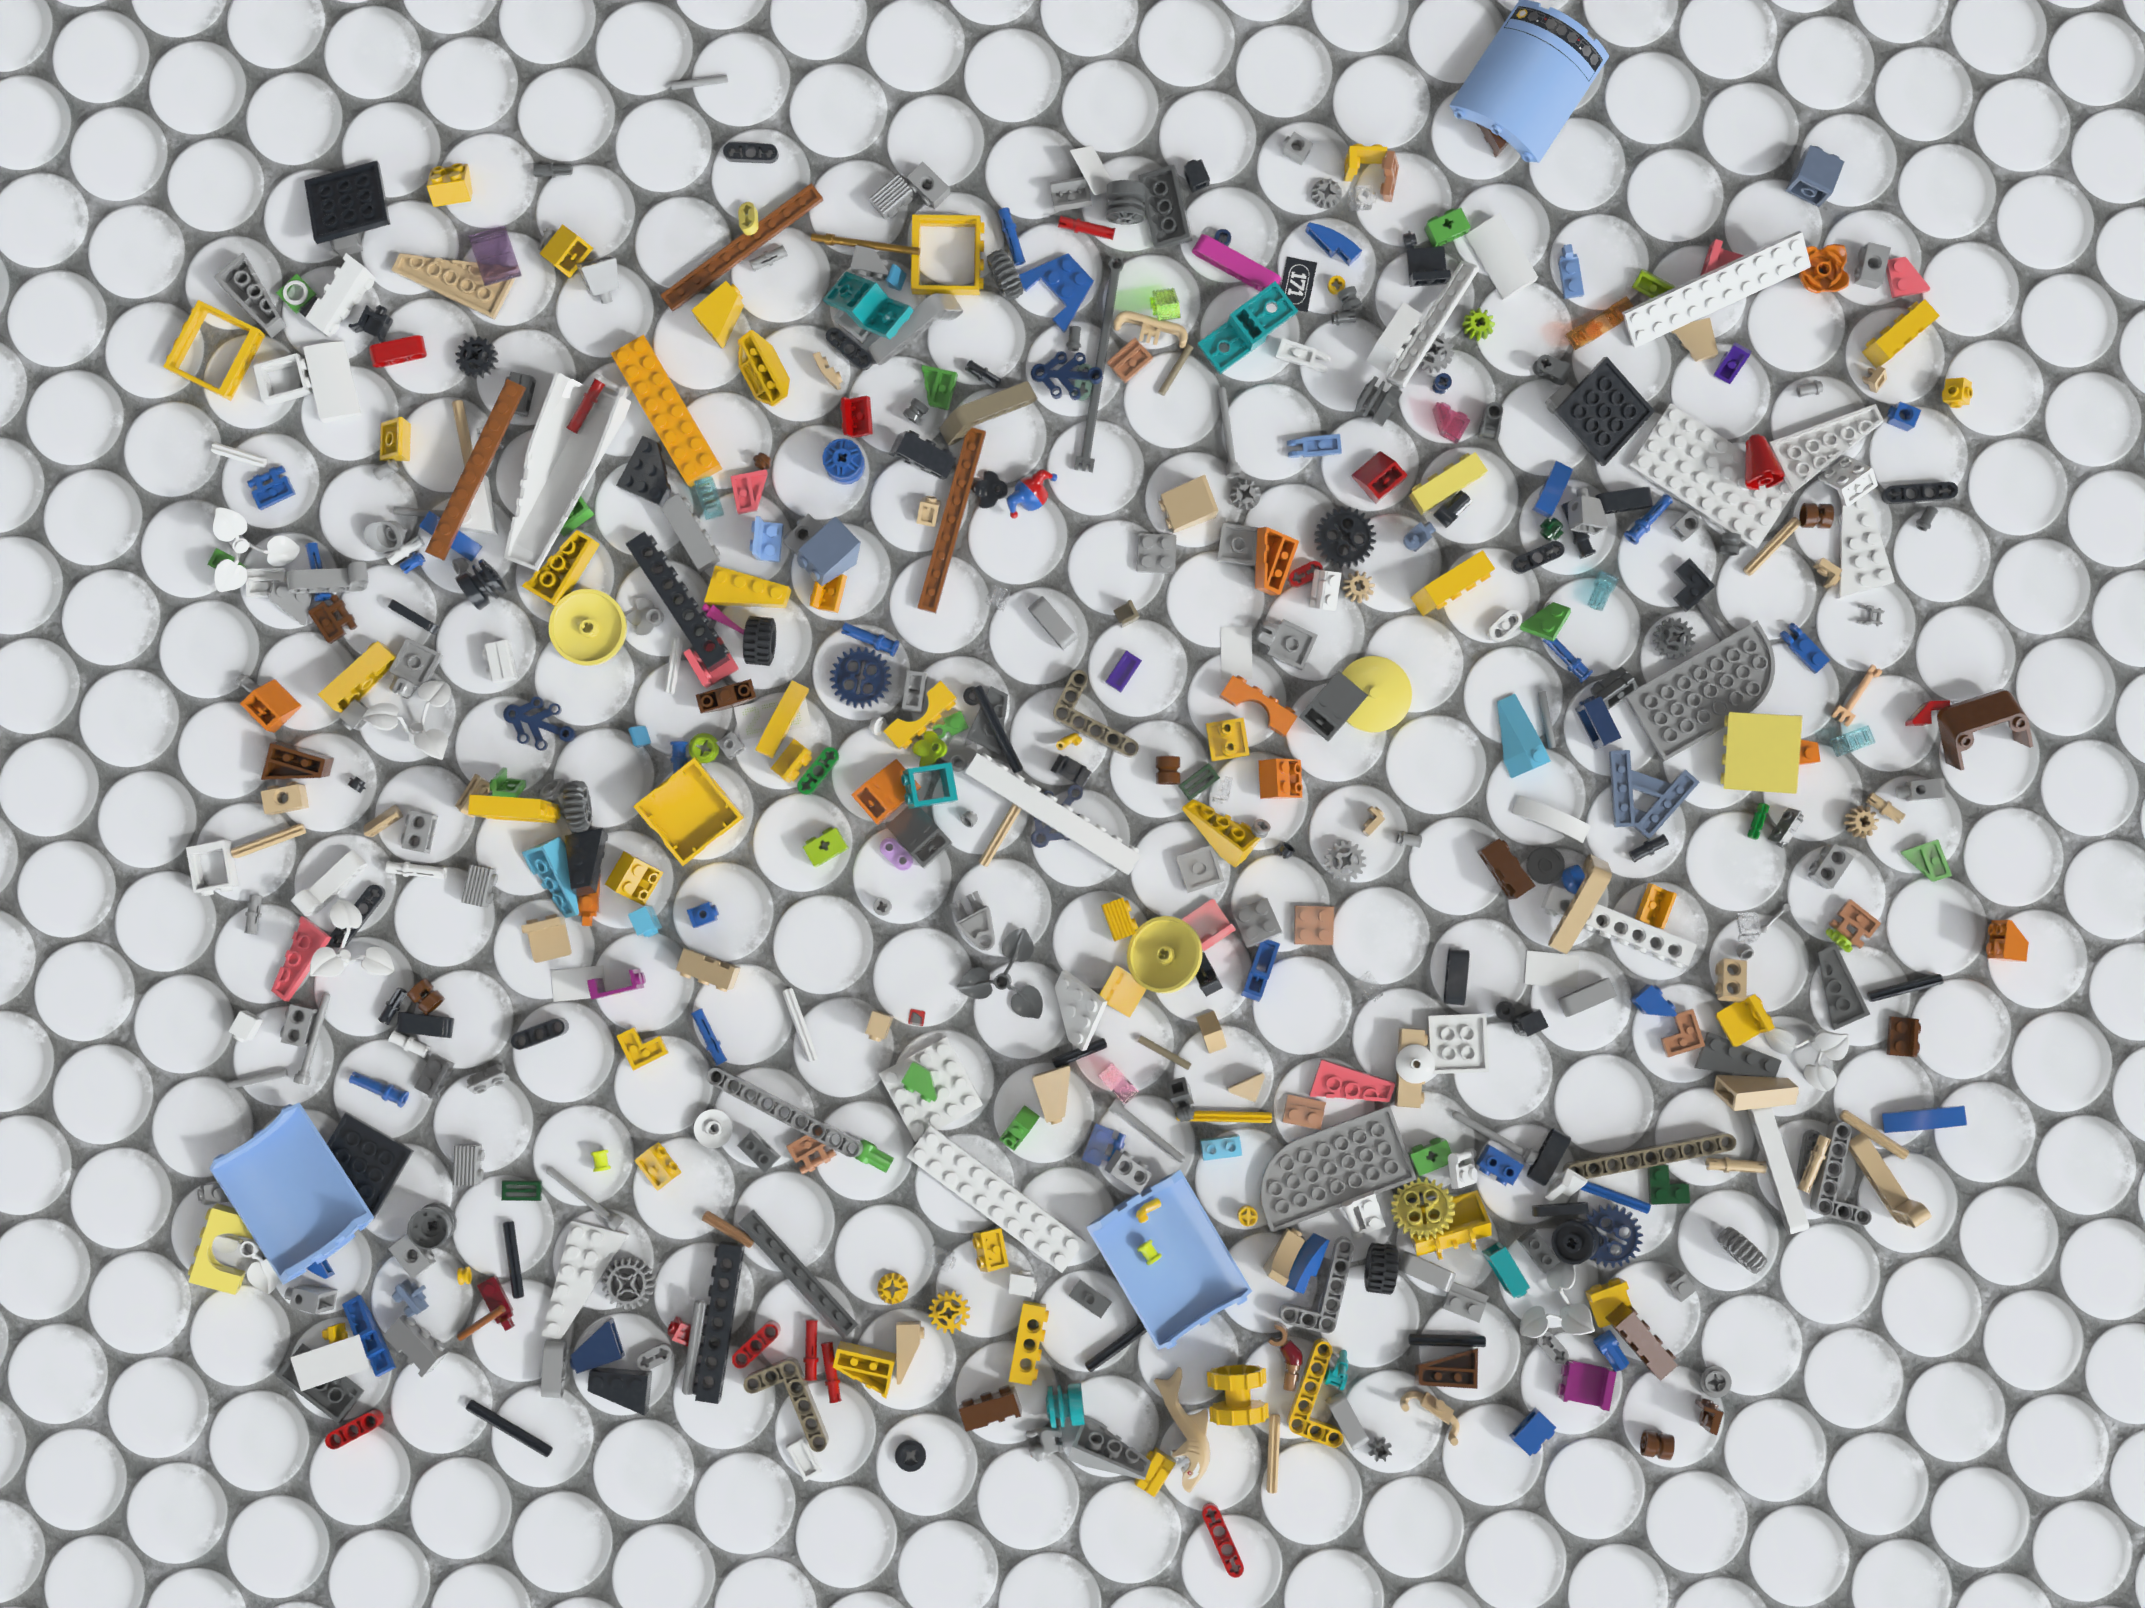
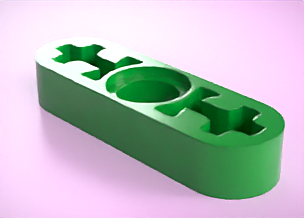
M827 747L821 752L798 781L797 788L799 792L804 795H810L816 790L839 760V753L835 748ZM833 751L835 752L833 755L835 759L828 760L826 764L830 766L827 768L823 763H820L819 761L822 759L825 762V760L827 759L826 753H832ZM816 766H822L824 773L817 777L813 774V769ZM809 774L811 775V777L818 780L816 783L814 781L810 783V790H802V783H808L810 780V778L807 777Z

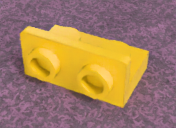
M659 1142L634 1160L657 1191L681 1174L678 1165Z
M1002 1228L973 1233L974 1238L972 1242L977 1252L976 1263L980 1271L990 1272L1009 1267Z

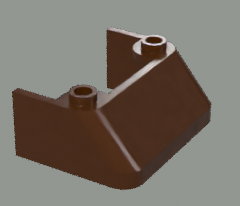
M1998 689L1944 707L1937 714L1946 764L1959 770H1964L1961 752L1969 749L1974 743L1973 732L2008 721L2009 728L2012 730L2014 741L2029 748L2034 747L2028 717L2012 693L2005 689Z

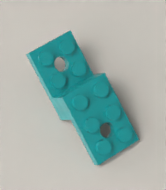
M847 271L822 299L827 305L846 312L860 328L889 340L897 334L899 328L908 321L910 315L914 312L909 305L889 298L876 282Z
M1274 281L1233 311L1226 323L1198 342L1197 345L1220 375L1263 344L1268 334L1296 315L1298 310L1278 283ZM1274 304L1277 310L1273 313L1268 312L1266 306ZM1225 343L1229 346V350L1221 352L1219 345Z

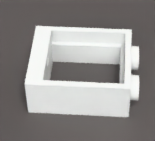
M298 353L253 365L262 402L268 406L313 394L310 376L307 373L306 359ZM297 365L303 387L274 395L268 373Z
M221 840L186 847L194 893H201V896H209L214 894L213 891L229 892L233 891L232 887L239 886L235 859L231 854V841ZM223 850L228 882L205 886L200 855Z

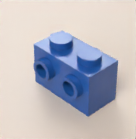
M1489 1144L1485 1146L1476 1162L1480 1166L1479 1171L1488 1176L1492 1173L1497 1176L1496 1181L1505 1186L1507 1183L1513 1186L1524 1167L1520 1162Z
M1535 1407L1509 1436L1531 1456L1541 1449V1444L1546 1439L1549 1440L1554 1435V1430L1557 1427Z

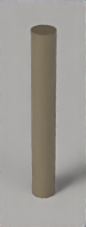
M1187 344L1159 389L1158 393L1165 396L1192 352L1193 347Z
M1142 1035L1138 1039L1140 1044L1189 1070L1192 1063Z

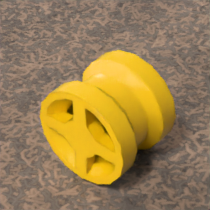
M1245 1205L1238 1210L1237 1216L1242 1225L1249 1227L1257 1222L1258 1215L1253 1207Z

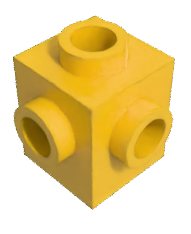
M1965 377L1945 379V387L1942 391L1943 401L1950 405L1951 408H1961L1962 405H1969L1970 398L1973 396L1972 382Z

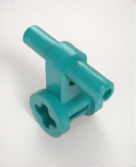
M1346 1350L1340 1351L1334 1368L1328 1367L1323 1384L1334 1385L1341 1391L1345 1388L1348 1378L1346 1372L1349 1362Z

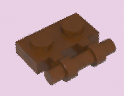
M333 595L330 598L333 602L331 606H328L323 601L308 611L329 644L347 634L343 629L345 625H348L350 630L357 628L354 622L355 618L352 614L348 613L344 601L340 600L337 595ZM336 611H339V613L343 617L339 621L333 614Z

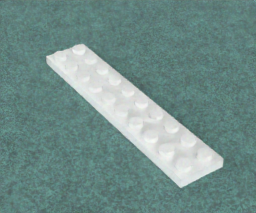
M1802 232L1792 233L1622 312L1632 346L1636 348L1810 268L1811 264Z
M929 1125L908 1153L907 1158L1061 1273H1063L1085 1243L1083 1238L933 1126Z

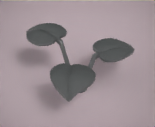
M1024 928L1017 929L1004 939L1002 954L1012 959L1003 973L997 975L994 980H990V974L986 969L974 967L966 972L957 985V989L971 998L984 999L991 995L993 991L991 983L1000 990L1008 988L1017 992L1011 999L1012 1010L1019 1016L1039 1019L1043 1010V1000L1039 990L1034 986L1025 985L1020 991L1018 988L1010 985L1012 979L1008 974L1015 959L1019 962H1024L1033 955L1034 944L1027 930Z

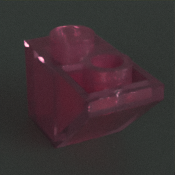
M1437 402L1432 410L1439 434L1457 444L1470 419L1462 412L1453 411L1448 404Z
M1112 1062L1098 1075L1124 1104H1127L1139 1092Z

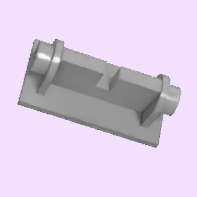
M496 1064L486 1069L488 1076H485L483 1071L469 1076V1079H467L469 1085L467 1089L474 1094H481L490 1087L503 1084L504 1081L510 1079L504 1073L506 1071L504 1064Z

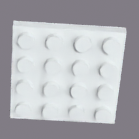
M948 1037L879 1073L915 1142L920 1139L929 1125L938 1130L983 1105ZM913 1061L931 1070L938 1096L935 1102L931 1100L929 1103L920 1098L921 1094L917 1091L912 1093L903 1088L905 1084L901 1083Z

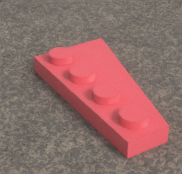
M304 916L300 917V926L298 931L294 932L292 937L294 941L290 950L286 952V961L284 966L280 967L271 990L286 1002L290 1001L310 971V962L314 953L319 948L326 947L332 938Z
M1321 1059L1309 1096L1390 1102L1395 1082Z

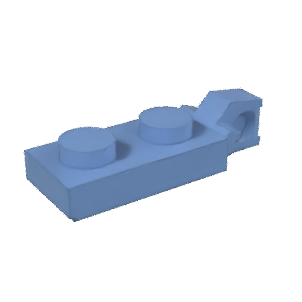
M1567 244L1562 248L1563 256L1559 257L1560 261L1558 262L1564 299L1583 297L1584 290L1579 258L1577 254H1573L1572 244Z

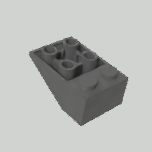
M1338 671L1301 713L1299 718L1326 741H1330L1368 695Z
M909 806L906 807L886 826L924 869L953 843L921 807L909 809Z

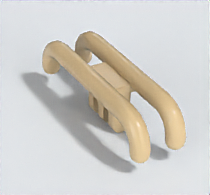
M1132 311L1120 312L1114 320L1113 329L1115 331H1119L1125 322L1142 326L1138 341L1142 342L1144 335H1147L1146 343H1150L1152 336L1155 337L1153 345L1157 346L1159 335L1162 331L1178 336L1179 347H1186L1187 331L1177 323Z

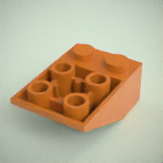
M897 759L851 794L877 825L905 802L906 789L902 784L901 775L903 774L902 771L906 769ZM915 780L916 791H918L922 787Z

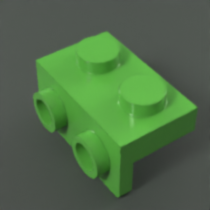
M503 767L491 779L489 788L492 791V796L517 798L526 788V780L507 778V768Z

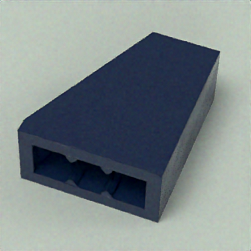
M613 1318L605 1322L571 1354L570 1365L576 1371V1374L622 1359L625 1356Z

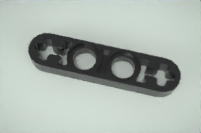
M1953 482L1894 485L1884 489L1881 498L1886 504L1945 501L1954 498L1958 494V487ZM1927 487L1933 490L1934 494L1932 497L1925 495ZM1946 488L1952 491V493H1950L1949 495L1948 492H1942L1939 494V491L1944 490ZM1907 489L1914 491L1915 496L1913 499L1906 496ZM1889 492H1891L1892 494H1898V493H1900V495L1891 498V496H1888V493H1889Z
M370 885L354 904L359 909V906L365 903L368 905V911L365 914H361L362 923L360 927L350 930L345 946L348 945L384 899L386 892L382 886ZM372 890H379V897H373L371 902L365 900V898L371 899L373 896ZM336 927L331 933L330 944L333 947L340 948L342 943H336L338 940L336 936H341L346 931V928L342 931Z

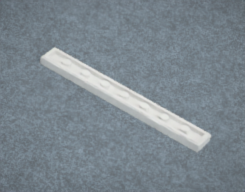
M1461 260L1449 282L1443 288L1386 378L1387 383L1401 388L1406 386L1478 272V265Z

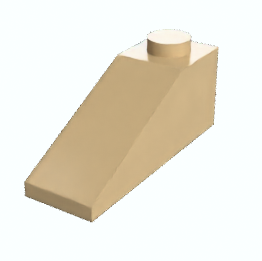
M921 1321L897 1322L896 1324L897 1385L902 1383L921 1339L925 1337V1329L921 1327Z

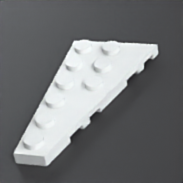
M1876 404L1769 442L1774 455L1784 471V479L1791 494L1883 422Z
M1865 494L1848 507L1842 505L1840 499L1841 532L1839 533V563L1842 572L1839 575L1841 579L1839 580L1838 599L1895 582L1868 494Z
M576 1220L571 1221L542 1336L558 1340L564 1337L629 1234L619 1231L614 1232L608 1228Z

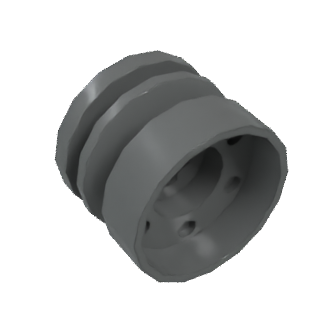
M1117 180L1108 183L1106 200L1109 202L1106 204V220L1121 225L1143 222L1145 220V205L1143 202L1145 201L1146 186L1141 182L1133 180Z
M1374 376L1361 392L1354 411L1359 413L1362 406L1366 407L1362 416L1366 417L1370 411H1373L1372 421L1382 427L1400 398L1402 391L1394 386H1391L1387 392L1383 391L1385 381H1382L1378 388L1375 384L1379 378Z
M431 1203L424 1206L411 1217L408 1223L407 1233L410 1241L421 1249L432 1250L438 1248L453 1235L456 1229L457 1219L455 1213L449 1206L443 1203ZM433 1221L437 1222L436 1227L432 1226L434 1223Z

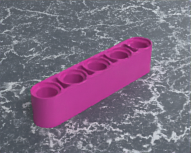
M1201 234L1192 249V253L1198 258L1260 292L1274 281L1278 285L1281 281V277L1275 272L1208 235Z

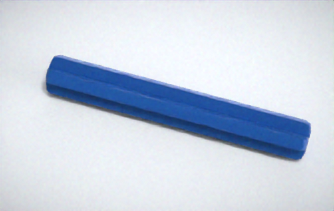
M1589 1181L1580 1188V1190L1646 1214L1649 1213L1651 1205L1647 1202Z

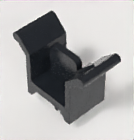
M366 305L358 323L349 324L348 327L355 333L364 331L374 337L377 336L379 342L382 343L386 342L385 337L393 323V319L386 315L387 309L378 305L374 312Z
M1059 754L1050 770L1071 780L1082 789H1084L1093 773L1086 766Z
M1202 952V961L1196 978L1200 989L1207 997L1223 987L1208 958Z

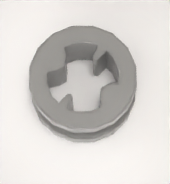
M1257 819L1251 828V832L1258 838H1265L1271 827L1266 820Z

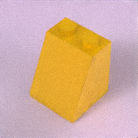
M727 281L722 283L691 310L700 325L722 349L725 347L744 307L740 291L734 284L730 285Z

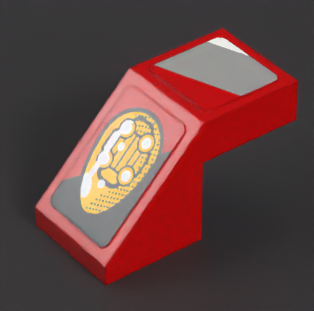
M1950 700L1923 703L1905 722V726L1932 724L1931 710H1941L1944 707L1950 706Z

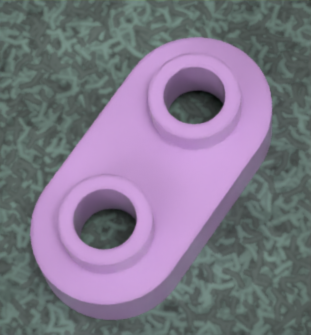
M886 838L881 842V853L897 869L905 871L911 868L913 864L912 856L895 839ZM887 844L893 845V849L891 851L886 850ZM905 857L906 863L900 864V858Z

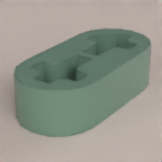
M1082 364L1078 367L1077 371L1083 372L1084 369L1089 371L1092 366ZM1075 379L1074 387L1081 390V385L1083 384L1087 392L1078 399L1079 401H1085L1090 397L1092 383L1089 380Z

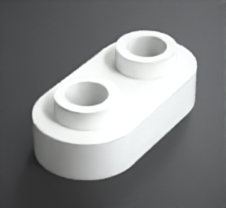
M1516 610L1507 611L1489 628V638L1497 643L1505 640L1521 625L1522 615ZM1509 617L1514 619L1513 624L1509 623ZM1495 630L1500 631V636L1495 635Z

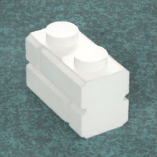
M1314 570L1309 607L1336 611L1341 573Z
M500 640L484 644L485 650H482L484 660L488 662L489 668L486 669L488 679L495 684L518 679L510 641Z

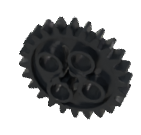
M1342 506L1339 512L1334 508L1332 510L1333 515L1327 512L1325 514L1327 519L1322 517L1320 519L1322 524H1317L1316 526L1320 530L1314 533L1315 536L1319 537L1314 540V543H1320L1316 550H1322L1323 552L1320 557L1326 555L1325 562L1327 563L1332 560V566L1339 563V568L1341 569L1346 564L1347 569H1349L1351 563H1353L1357 567L1358 560L1364 563L1363 556L1369 558L1370 554L1368 551L1374 550V547L1370 545L1376 543V540L1371 538L1376 535V532H1371L1374 525H1368L1371 519L1364 520L1365 513L1358 515V509L1353 513L1351 512V507L1344 511ZM1347 520L1352 524V527L1347 529L1343 527L1342 522ZM1334 524H1337L1339 526L1340 531L1334 526ZM1334 532L1337 538L1331 540L1328 538L1327 533ZM1348 535V541L1346 539L1342 540V536ZM1354 536H1361L1363 543H1356ZM1339 547L1347 548L1348 554H1340Z

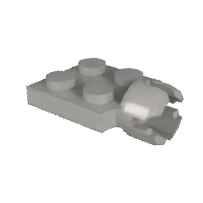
M1285 619L1281 621L1280 625L1265 621L1260 627L1262 631L1258 632L1256 640L1267 645L1269 648L1267 655L1299 670H1303L1318 635Z
M406 638L389 669V672L394 674V679L389 689L395 694L403 696V698H411L416 688L431 679L443 655L414 640Z

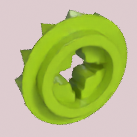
M697 734L689 743V754L692 758L696 757L700 763H709L715 760L719 754V746L716 743L718 741L711 734ZM707 742V747L711 750V752L705 751L704 754H702V750L699 749L697 745L704 746V744Z
M1831 928L1826 930V935L1845 952L1853 950L1851 947L1852 943L1835 928L1833 930Z

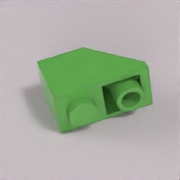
M913 1061L901 1083L905 1084L903 1088L912 1093L917 1091L921 1094L920 1098L929 1103L931 1100L935 1102L938 1096L931 1070Z
M1024 1105L999 1140L1015 1151L1040 1116Z

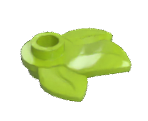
M926 731L924 733V740L917 741L912 747V751L916 755L921 756L919 767L934 765L937 758L943 757L947 753L946 743L939 739L934 731Z

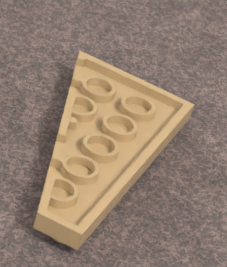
M401 253L391 269L394 273L494 320L520 271L517 267L492 266L476 262L443 260L442 258L434 259Z

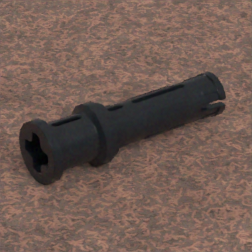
M1566 502V503H1564V504L1561 505V508H1562V510H1563V512H1564V514H1565V516H1566L1567 522H1568V524H1569V520H1568V503H1569V502ZM1572 531L1574 536L1573 543L1578 547L1580 559L1596 553V550L1592 548L1589 541L1590 536L1588 533Z

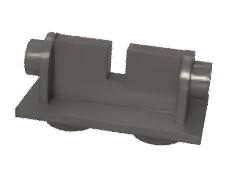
M1788 808L1772 830L1768 840L1777 842L1776 845L1781 848L1787 846L1793 836L1789 830L1791 829L1796 832L1804 821L1802 819L1804 815L1801 814V811Z

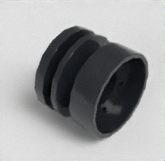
M484 559L478 561L481 569L475 564L472 565L475 575L465 570L455 577L461 590L478 610L490 604L487 594L490 593L496 599L499 597L495 589L501 594L507 592L500 575Z

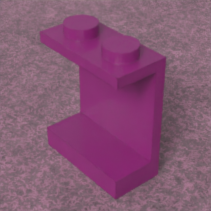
M640 969L629 970L632 986L608 992L605 991L603 978L587 980L591 999H600L642 989L646 983L645 975Z
M1567 1360L1562 1365L1561 1375L1563 1379L1562 1384L1559 1383L1557 1393L1563 1402L1569 1400L1598 1406L1602 1410L1610 1411L1617 1372L1607 1367Z

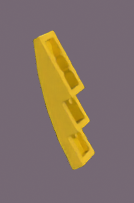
M793 680L791 681L755 751L773 759L790 730V726L799 712L800 706L809 692V688Z

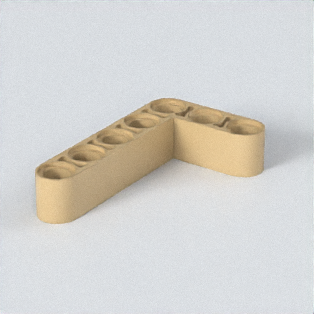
M1592 854L1587 856L1582 867L1585 878L1548 943V946L1564 954H1568L1612 877L1608 862Z
M1861 1132L1850 1140L1849 1152L1892 1217L1898 1223L1916 1228L1932 1217L1924 1204L1907 1197L1866 1134Z

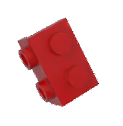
M861 396L852 399L842 397L840 410L842 412V430L844 435L852 438L872 435L870 397Z

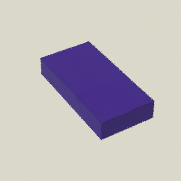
M1126 650L1105 683L1121 693L1142 660Z

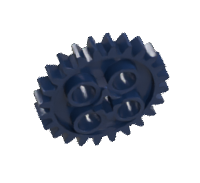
M857 647V652L850 648L849 655L843 652V659L837 657L839 664H832L836 670L830 671L831 674L835 675V677L829 679L831 682H835L831 688L838 689L834 694L835 696L842 695L840 697L841 702L847 699V706L853 702L855 709L858 704L864 709L867 703L871 708L872 701L879 704L877 698H885L882 694L883 691L889 692L886 685H892V683L887 681V679L891 678L892 675L886 672L891 668L890 666L884 667L887 660L880 661L882 655L878 654L875 656L876 651L874 649L871 653H868L867 647H865L863 652H861L860 647ZM865 661L863 670L865 679L861 680L860 693L856 694L859 680L856 677L861 675L862 662ZM850 663H858V669L850 671L848 669ZM870 666L877 667V672L874 675L867 673V669ZM847 681H854L855 686L851 690H846L845 683ZM867 684L873 685V691L869 694L863 691L864 686Z
M1609 1203L1606 1205V1209L1599 1205V1211L1592 1208L1593 1215L1591 1216L1587 1213L1585 1215L1588 1221L1595 1227L1609 1234L1613 1231L1615 1237L1626 1241L1627 1244L1624 1245L1613 1238L1608 1240L1605 1234L1599 1232V1235L1602 1236V1242L1600 1243L1599 1250L1590 1260L1596 1258L1595 1263L1597 1265L1603 1261L1605 1268L1608 1263L1614 1268L1617 1262L1622 1267L1623 1260L1629 1264L1628 1257L1636 1258L1633 1252L1641 1251L1637 1244H1643L1638 1239V1237L1643 1236V1233L1637 1231L1642 1226L1635 1225L1638 1221L1637 1218L1630 1219L1633 1215L1631 1211L1625 1214L1626 1208L1622 1207L1619 1211L1617 1204L1611 1209ZM1604 1218L1611 1219V1224L1608 1227L1601 1226V1221ZM1622 1227L1629 1229L1626 1236L1619 1235V1230ZM1612 1245H1619L1620 1251L1613 1254L1610 1252Z

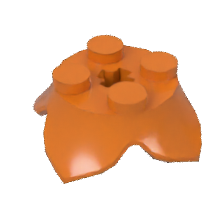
M1831 244L1820 250L1815 246L1806 247L1811 267L1801 271L1799 278L1808 291L1813 293L1837 292L1849 285V275L1843 270L1847 261L1844 245ZM1820 268L1824 270L1822 273L1819 272Z

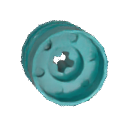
M1081 1382L1068 1384L1067 1393H1063L1061 1385H1057L1058 1394H1054L1053 1386H1048L1046 1409L1051 1428H1057L1056 1419L1059 1418L1061 1427H1065V1418L1068 1417L1072 1426L1085 1425Z

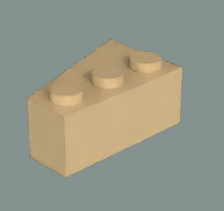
M683 948L676 970L680 972V976L691 979V976L695 977L699 983L705 985L713 984L716 986V989L725 992L734 988L741 967L688 948Z

